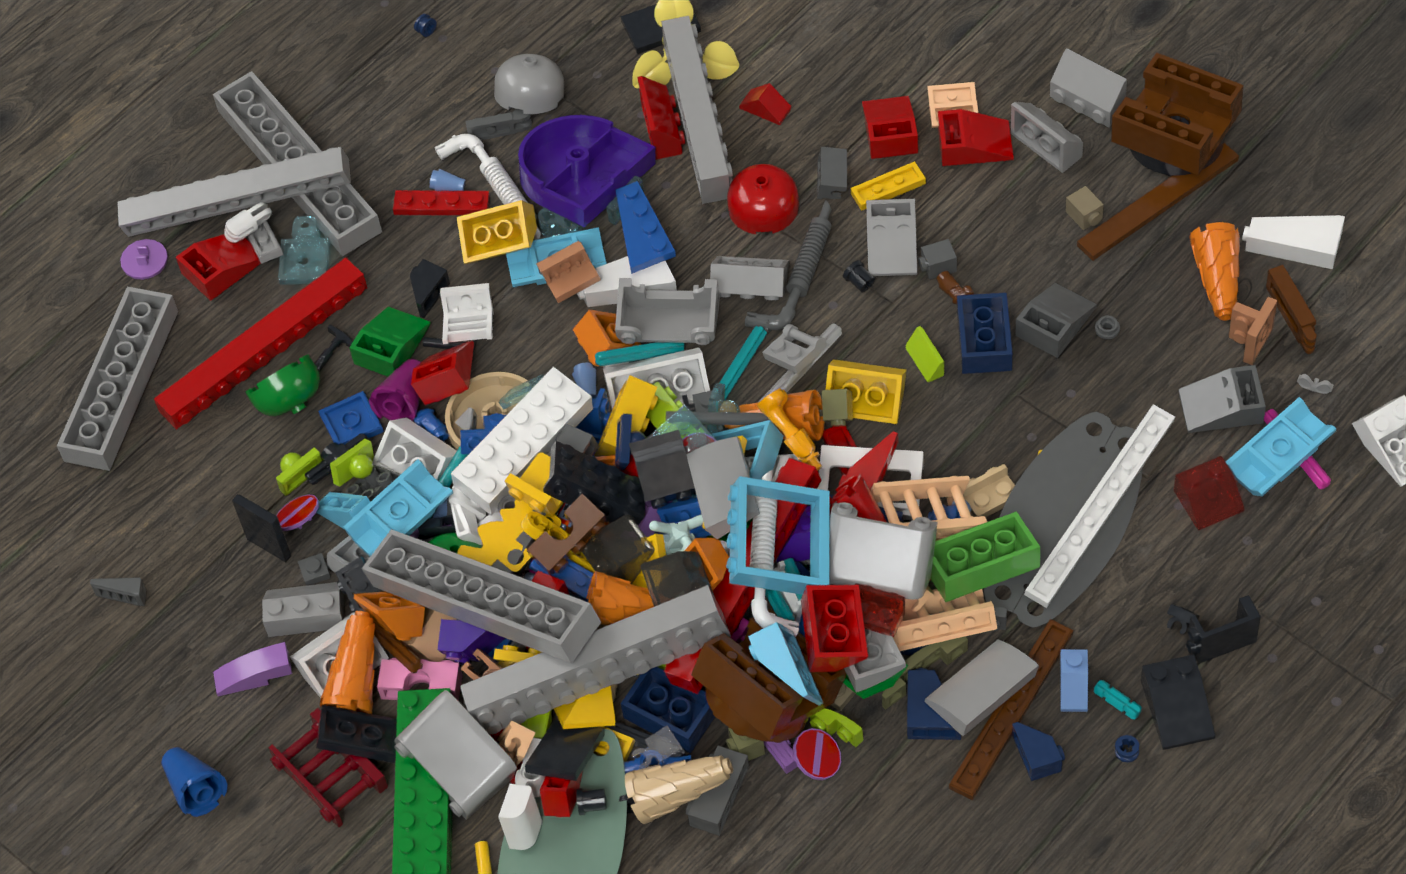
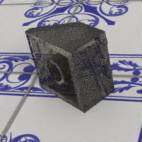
M625 515L606 525L597 536L592 535L582 553L595 571L630 581V584H632L655 549L631 515Z
M678 551L640 565L654 607L707 585L712 591L699 552Z

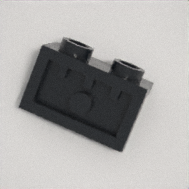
M361 556L335 572L339 579L337 581L338 587L344 594H347L351 601L349 602V607L354 613L355 611H364L354 600V594L382 592L381 589L373 587L363 572L362 567L365 565L366 560Z

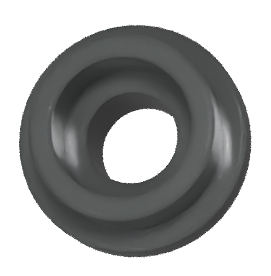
M1106 315L1096 322L1095 332L1100 338L1113 339L1120 332V324L1113 316Z

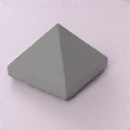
M468 408L455 423L462 430L476 429L478 416L473 408Z

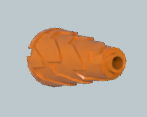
M1224 222L1206 224V230L1201 232L1200 227L1192 231L1190 234V244L1214 315L1220 320L1227 321L1231 320L1232 309L1237 302L1240 235L1238 227L1235 230L1234 224Z
M807 390L787 394L788 400L783 405V411L788 419L799 430L804 428L812 441L820 440L824 431L823 416H820L819 410H823L819 392L817 390ZM759 402L728 409V412L762 413L757 407ZM724 425V426H725V428H728V429H734V428H738V427H742V426H746V425ZM777 427V429H778V430L782 433V435L784 436L783 439H786L784 433Z
M598 571L593 573L586 597L601 621L599 625L607 626L675 598L654 593V590L630 584V581Z
M355 611V614L351 615L350 619L347 620L336 658L331 664L327 683L320 699V707L326 705L372 714L375 672L373 669L375 623H373V618H370V613Z

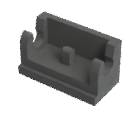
M821 147L817 160V199H840L842 194L839 192L846 191L847 149Z

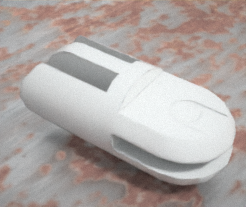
M260 202L249 210L241 211L226 222V239L230 242H237L256 231L259 225L270 218L272 214L271 209L267 208L268 205L266 203Z

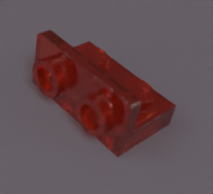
M855 583V585H859L864 628L894 637L905 615V597L893 592L879 590L869 585Z

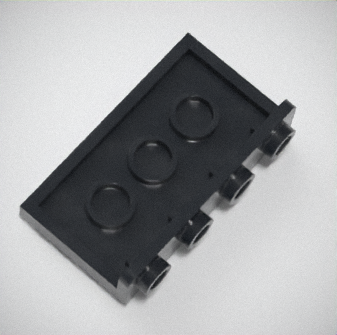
M558 441L554 442L551 447L550 474L543 488L544 493L568 505H571L583 494L605 515L607 523L626 532H634L645 517V501L640 479L620 471L615 466L607 465L592 455H586L577 451L571 445Z

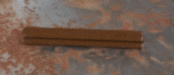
M375 623L374 635L387 651L411 673H417L418 670L422 669L423 664L413 652L396 639L392 633Z

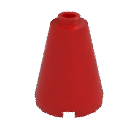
M861 475L852 476L835 489L837 493L833 496V499L829 496V517L834 503L846 502L857 509V517L887 522Z

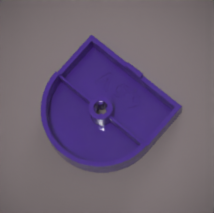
M588 115L563 116L540 124L525 136L520 144L518 153L520 183L527 196L540 206L583 227L617 199L616 189L636 182L656 164L655 146L613 127L612 121Z

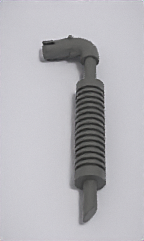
M827 200L824 202L819 217L813 218L810 222L786 286L787 291L790 293L786 306L782 308L779 315L757 314L748 311V316L745 318L746 327L762 326L765 331L771 332V330L783 329L794 319L798 299L807 295L832 228L831 223L828 221L832 209Z

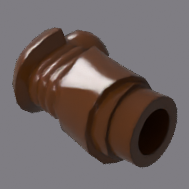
M949 271L940 273L936 278L939 288L953 299V304L957 305V296L974 295L969 285L961 288Z

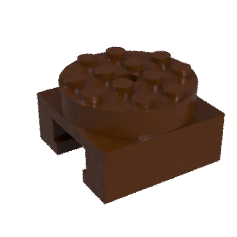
M768 609L769 613L775 614V616H777L775 612H773L771 609ZM753 617L748 623L747 627L749 629L744 641L737 644L728 635L723 633L705 642L691 675L706 687V700L713 711V715L731 728L735 734L760 741L781 743L799 735L809 717L835 702L847 673L845 669L836 672H810L823 700V704L817 705L802 697L760 661L753 658L749 650V646L752 644L748 636L764 629ZM798 632L795 638L809 668L806 640Z

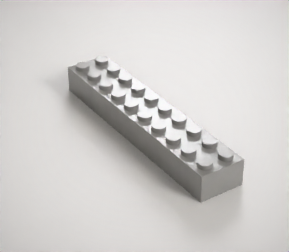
M252 71L213 94L218 112L263 164H273L284 159L301 157L308 153L322 152ZM350 183L292 197L342 257L382 232L378 215Z
M392 529L362 567L363 572L375 588L569 663H573L601 623L589 602Z
M707 585L594 631L573 663L542 652L463 684L460 687L470 715L488 734H496L506 728L511 721L521 724L526 719L548 713L553 708L574 702L575 699L588 694H595L600 689L612 684H619L637 674H644L649 669L671 663L674 659L686 654H693L701 649L705 642L723 633L729 637L731 635L723 612Z

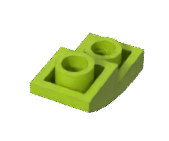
M824 708L810 717V724L814 729L823 730L830 734V736L837 732L841 740L846 743L850 742L855 747L863 741L862 728L837 712Z

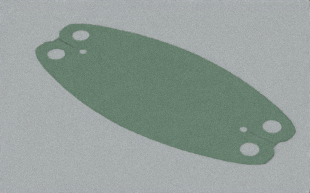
M604 729L605 735L601 740L608 743V753L604 756H596L593 753L583 769L580 788H583V791L604 788L607 809L586 812L585 815L580 816L576 802L570 817L544 816L541 796L535 797L542 818V825L537 840L532 847L525 850L509 849L504 835L497 874L618 873L624 846L627 817V800L619 802L620 796L627 795L625 788L623 755L619 740L612 730Z

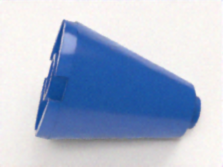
M180 747L172 748L164 754L161 764L181 811L184 814L188 813L193 817H198L215 809L219 805L217 800L221 795L225 796L227 792L225 777Z

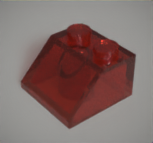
M1222 456L1175 475L1174 492L1198 530L1244 511L1234 475Z

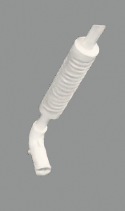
M472 134L453 135L448 141L434 147L441 160L459 150L469 148L481 160L480 171L504 205L520 200L527 202L497 157L488 156L483 148L484 144L477 136ZM538 227L534 240L540 239L541 232Z
M773 470L762 476V480L772 481ZM755 496L760 514L753 518L750 567L773 571L778 500ZM755 587L754 599L751 601L752 615L755 621L762 628L778 622L793 631L796 637L799 628L796 627L799 626V622L775 616L773 613H769L767 601L765 600L766 589Z

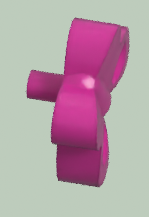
M745 618L741 620L739 628L731 636V639L737 644L741 640L744 641L747 634L749 621Z

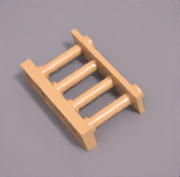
M950 476L894 482L882 481L874 483L871 488L875 501L882 503L889 523L908 526L910 522L902 523L899 521L892 501L905 500L911 517L915 520L917 517H923L916 499L929 498L937 520L932 521L938 522L935 541L987 522L985 516H971L963 494L970 481L969 476ZM940 497H953L961 518H947Z
M933 589L932 592L935 596L932 599L929 598L922 608L916 612H913L911 608L917 602V599H910L909 603L904 607L897 604L895 599H891L895 609L884 618L899 651L997 629L994 605L992 601L984 603L982 589L948 602L944 601L937 589Z

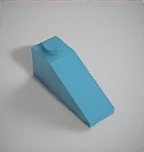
M329 492L320 500L316 513L343 528L344 525L370 503V500L367 496Z

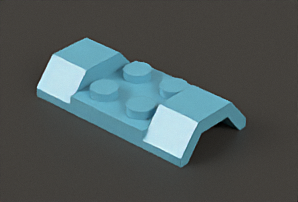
M599 227L533 240L531 248L507 253L506 257L512 286L517 287L537 283V285L546 284L536 263L577 241L582 243L594 268L607 264Z
M1299 397L1230 457L1225 464L1234 478L1255 496H1263L1316 452L1318 446L1336 431V428L1333 425H1325L1310 412L1305 402Z
M417 459L344 525L343 528L355 544L371 557L391 529L410 536L435 513V509L453 494V490L449 487H444L428 472L422 462Z

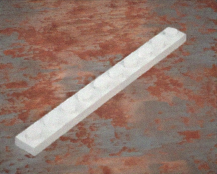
M1154 404L1152 405L1025 590V596L1045 608L1048 607L1174 422L1175 416Z

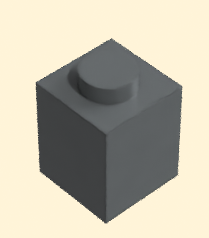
M949 239L921 247V257L918 258L921 271H926L929 280L937 278L944 271H949L950 274L957 272V257Z

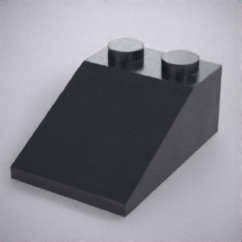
M1194 654L1143 665L1141 684L1162 749L1166 750L1215 739L1204 685Z

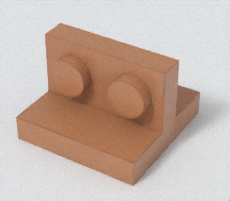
M579 241L536 263L558 303L601 280L582 243Z
M1268 297L1260 311L1238 302L1234 305L1229 338L1237 343L1245 344L1243 362L1253 365L1274 327L1277 300Z

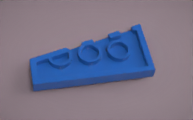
M638 181L616 189L631 274L676 257L675 250Z

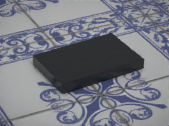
M656 4L620 16L621 22L637 54L663 45L662 27L657 24L654 17ZM693 12L691 24H696L697 33L701 32V26Z
M237 494L232 502L247 540L286 563L290 559L291 553L278 517L242 495Z
M322 705L316 748L395 763L396 749L394 746L396 743L394 741L397 732V719Z
M554 720L526 762L525 772L576 781L605 735L604 728L563 729L560 721Z

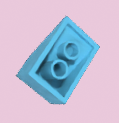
M776 622L748 636L752 644L749 646V650L755 660L760 661L802 697L817 705L823 704V700L809 672L793 631Z

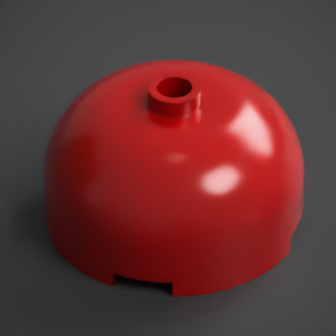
M756 164L743 169L733 178L728 188L727 205L729 216L737 227L751 234L769 231L776 233L785 229L794 221L799 211V194L795 181L785 170L770 164Z

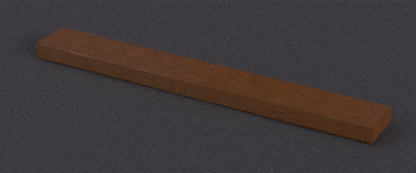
M1224 143L1219 157L1211 165L1203 169L1199 175L1192 173L1171 176L1079 239L1077 247L1094 261L1239 161V155Z
M1049 620L1028 654V657L1039 665L1036 676L994 710L949 784L950 790L973 801L1010 740L1012 724L1021 722L1058 661L1061 649H1065L1073 636L1074 630L1056 621Z

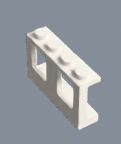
M822 445L820 463L823 467L819 470L822 481L817 489L828 491L829 474L832 467L850 468L873 448ZM895 450L887 470L907 471L911 474V480L922 479L924 467L923 451ZM916 499L917 504L919 506L920 499ZM881 502L877 503L878 506L883 507ZM893 503L896 511L903 512V520H912L906 503Z

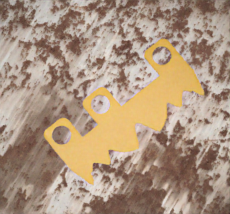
M515 500V508L500 510L503 521H491L477 528L483 543L482 548L461 545L457 554L492 566L498 559L511 571H519L531 558L528 555L527 548L523 552L524 559L519 564L513 565L509 563L507 557L509 552L514 549L522 551L523 545L516 539L523 532L522 521L533 509L527 502ZM545 515V517H550L557 526H561V520L556 515L553 517Z

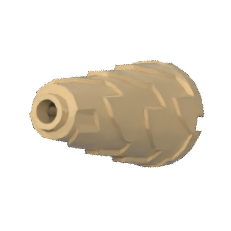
M722 755L704 757L687 762L682 760L663 766L658 764L626 773L625 788L628 798L633 797L635 804L631 805L634 814L641 823L647 824L675 811L679 806L699 798L701 794L718 787L730 779L733 767L729 758H724Z

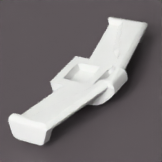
M453 485V494L449 496V503L457 538L482 545V540L477 531V520L481 521L486 516V511Z

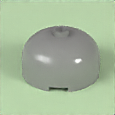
M538 54L516 55L506 60L497 70L494 81V97L497 103L507 110L512 107L523 110V114L548 112L558 107V102L564 99V77L557 64L545 56Z

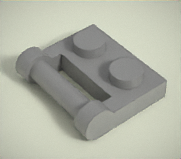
M787 324L783 329V334L773 341L762 353L766 360L798 374L825 349L826 340L819 336L813 337L799 331L796 326ZM796 339L809 345L807 349L792 343V341Z

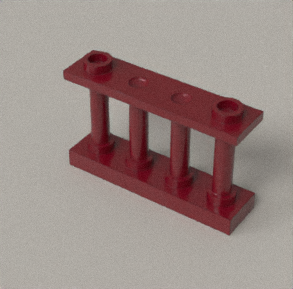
M317 708L310 713L313 725H311L312 729L281 753L273 744L268 747L272 755L270 761L278 771L283 769L321 809L319 810L320 814L328 823L333 821L338 827H341L343 823L338 813L367 788L371 789L374 787L381 794L388 788L384 775L365 757L341 753L345 757L344 763L315 787L306 780V777L332 755H338V752L322 750L299 770L289 762L290 759L317 738L320 709ZM357 770L362 775L360 777L361 780L330 805L322 794L350 771L354 772Z

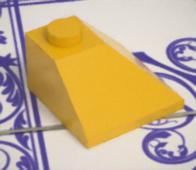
M611 685L600 689L595 694L585 695L575 699L570 704H563L554 708L563 729L615 726Z

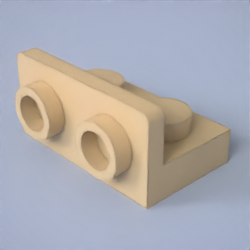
M1003 464L999 467L990 468L984 475L976 479H970L963 496L970 504V512L974 517L985 516L986 518L1004 508L1015 485L1008 476V468Z

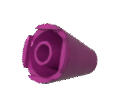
M414 359L406 360L373 390L369 403L373 412L380 419L384 416L389 420L408 418L412 421L416 417L420 397L412 387L411 379L413 368L421 363L420 361Z

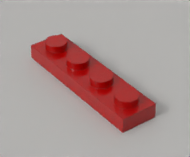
M395 190L393 212L394 215H467L489 209L490 194L489 191Z

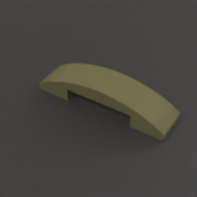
M960 637L930 644L905 660V663L909 666L893 687L883 691V708L886 710L906 695L908 670L926 669L940 658L946 665L950 664L968 651V639Z

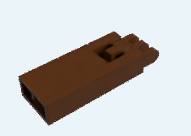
M1284 265L1269 269L1266 289L1271 297L1277 300V307L1297 342L1302 346L1305 353L1312 354L1317 337L1314 327L1316 319Z

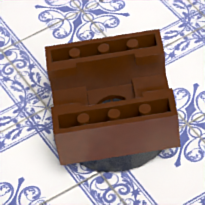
M1156 52L1143 71L1145 88L1136 100L1125 97L1112 115L1111 142L1129 148L1135 159L1152 171L1167 176L1192 173L1199 175L1222 152L1224 136L1242 111L1244 85Z

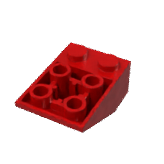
M909 96L862 101L871 159L918 153V134Z
M963 109L938 111V135L942 166L1014 160L1009 120Z
M225 234L196 242L176 256L181 274L210 301L261 264L251 243L246 238L237 242H230L226 239Z
M473 340L433 354L413 368L411 385L425 405L439 402L446 397L461 394L469 389L474 348Z

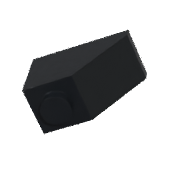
M422 259L418 266L412 269L410 280L419 315L424 319L441 297L440 289L448 287L450 280L446 269Z

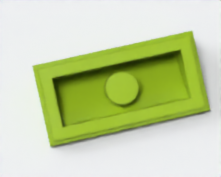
M921 326L917 327L906 344V350L926 381L931 382L944 376V360Z

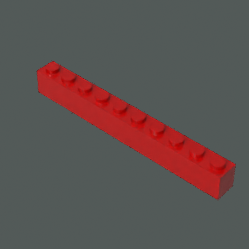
M345 257L155 397L154 401L158 411L176 430L182 425L187 424L194 416L207 409L218 398L229 393L241 381H245L253 372L265 366L279 353L284 352L295 341L303 338L315 326L322 324L334 312L341 310L346 303L361 295L367 289L364 274Z
M789 458L785 466L780 468L775 482L817 489L822 480L815 466ZM783 500L777 501L774 562L806 509L807 504ZM753 520L748 529H746V567H750ZM726 568L723 580L712 593L723 612L727 627L732 636L754 598L755 587L729 583L730 572ZM702 648L693 654H686L666 664L664 673L672 685L696 694L699 693L703 685L691 674Z

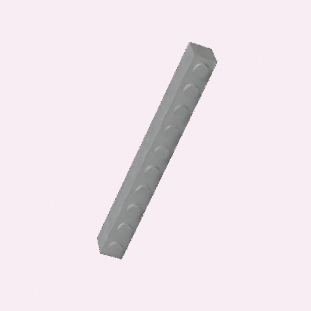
M341 147L329 148L326 151L308 153L301 157L284 159L273 164H263L260 167L239 170L228 175H218L212 179L199 180L183 186H174L167 190L154 191L143 196L129 197L126 200L118 201L119 227L130 237L253 207L260 202L270 203L351 183L349 158Z

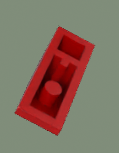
M894 431L851 466L848 474H843L839 485L855 475H861L864 478L870 491L874 483L882 482L899 443L898 433Z
M583 771L576 781L545 777L540 788L544 816H571L577 802L576 790L580 788Z

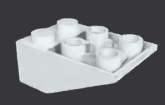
M1403 395L1352 423L1364 446L1400 487L1406 484V396Z

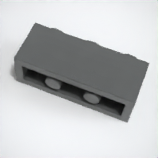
M717 746L715 753L710 754L709 757L722 755L724 758H729L733 767L730 779L718 787L701 794L699 798L690 801L686 808V815H688L691 827L720 836L749 769L748 755L721 746Z

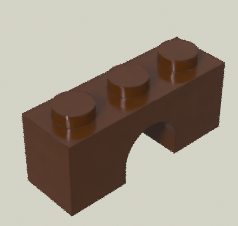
M583 494L564 511L565 518L573 525V531L569 537L557 540L545 531L527 549L528 555L551 576L555 572L557 574L562 572L569 563L567 560L574 553L576 555L581 553L587 546L586 541L592 535L597 536L606 526L604 524L606 522L605 515Z

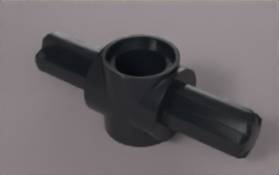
M360 433L345 445L336 442L329 444L321 453L322 462L305 473L306 480L310 484L315 485L330 473L332 474L330 463L362 440H369L367 436Z

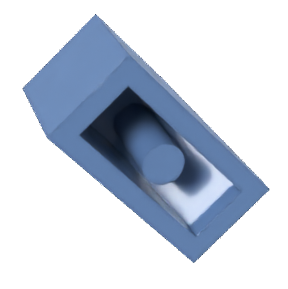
M1061 649V712L1088 711L1087 650Z

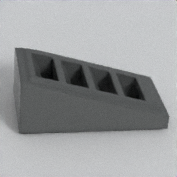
M140 577L90 580V585L98 597L145 606L147 590Z

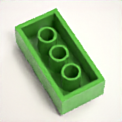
M1016 511L935 541L930 579L944 601L948 602L1039 568L1040 546Z

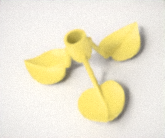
M659 0L656 4L654 17L657 24L661 27V21L689 16L690 22L693 19V7L689 0ZM714 41L706 46L702 61L706 64L707 78L714 80L723 79L737 71L739 62L731 46L722 41ZM663 49V58L655 50L648 51L639 58L632 76V84L635 88H639L637 78L639 76H644L663 85L669 82L671 74L668 63L665 62L667 60L665 49Z

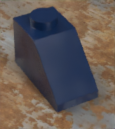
M1019 722L1012 724V737L1031 781L1062 772V761L1065 760L1064 752L1060 745L1056 746L1052 736Z

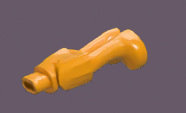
M779 388L761 400L757 407L784 433L786 437L784 443L800 462L815 466L818 471L823 467L817 459L820 454L815 452L816 446L804 428L799 430L784 413L783 405L787 402L788 395L785 390Z

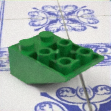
M387 307L359 331L349 349L354 364L379 374L390 376L400 365L411 358L431 322Z

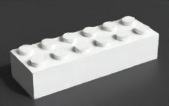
M553 367L452 471L453 485L492 516L498 509L500 500L510 495L508 493L509 489L504 482L508 475L511 473L520 478L538 453L546 454L551 451L556 436L560 431L564 430L567 424L576 427L593 410L591 395Z

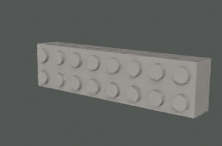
M689 16L661 21L664 49L702 204L727 199V192L733 174L731 164L727 161L726 144L722 141L721 137L723 136L721 124L717 121L716 117L718 116L716 104L712 101L711 84L707 81L706 64L702 61L701 44L697 41L696 24H691Z
M127 286L57 444L64 462L110 471L177 316L178 309L172 295Z

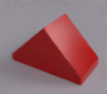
M768 83L751 89L739 105V109L781 125L790 112L791 105Z

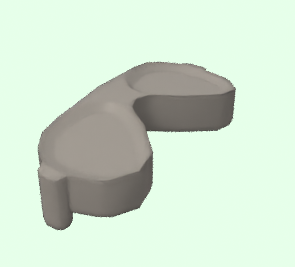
M1306 374L1299 375L1297 379L1301 387L1322 394L1331 392L1334 386L1326 380L1319 382L1318 378H1315L1313 382Z

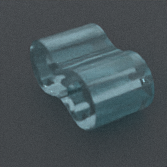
M546 208L541 209L538 213L541 233L547 238L583 231V226Z

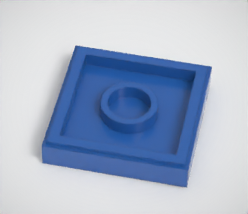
M364 391L318 411L333 443H343L345 445L360 433L365 434L369 439L384 432L376 414L371 409Z

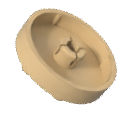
M490 372L471 378L469 389L461 394L452 395L445 411V423L449 439L455 450H458L460 446V430H462L455 422L468 408H473L478 416L476 429H484L483 416L495 413L507 415L530 392L534 385L521 376L507 372Z

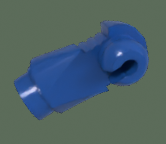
M426 408L416 412L417 416L413 419L415 424L422 428L425 427L429 433L441 441H445L449 437L447 427L433 414V409Z

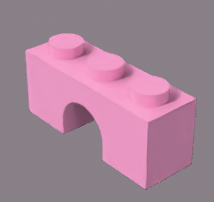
M396 658L381 660L377 685L381 699L397 700L398 691L410 690L417 683L429 684V689L450 688L452 695L459 702L462 672L459 663H454L451 660L431 662L420 659L423 664L422 669L418 670L417 673H411Z

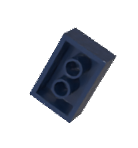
M1007 293L957 296L962 374L1012 371V344Z
M658 667L649 669L648 672L641 674L621 702L624 719L674 745L684 748L689 753L693 751L715 718L706 700L705 691L700 690L696 694L672 685L664 670Z

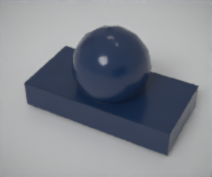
M623 413L617 421L615 467L619 470H625L629 464L630 455H632L629 443L647 439L642 432L631 431L632 414Z

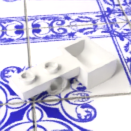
M532 739L523 758L521 769L516 772L515 784L509 785L498 816L509 849L525 850L532 847L537 840L542 825V818L535 797L541 796L540 788L546 776L525 772V764L541 739Z

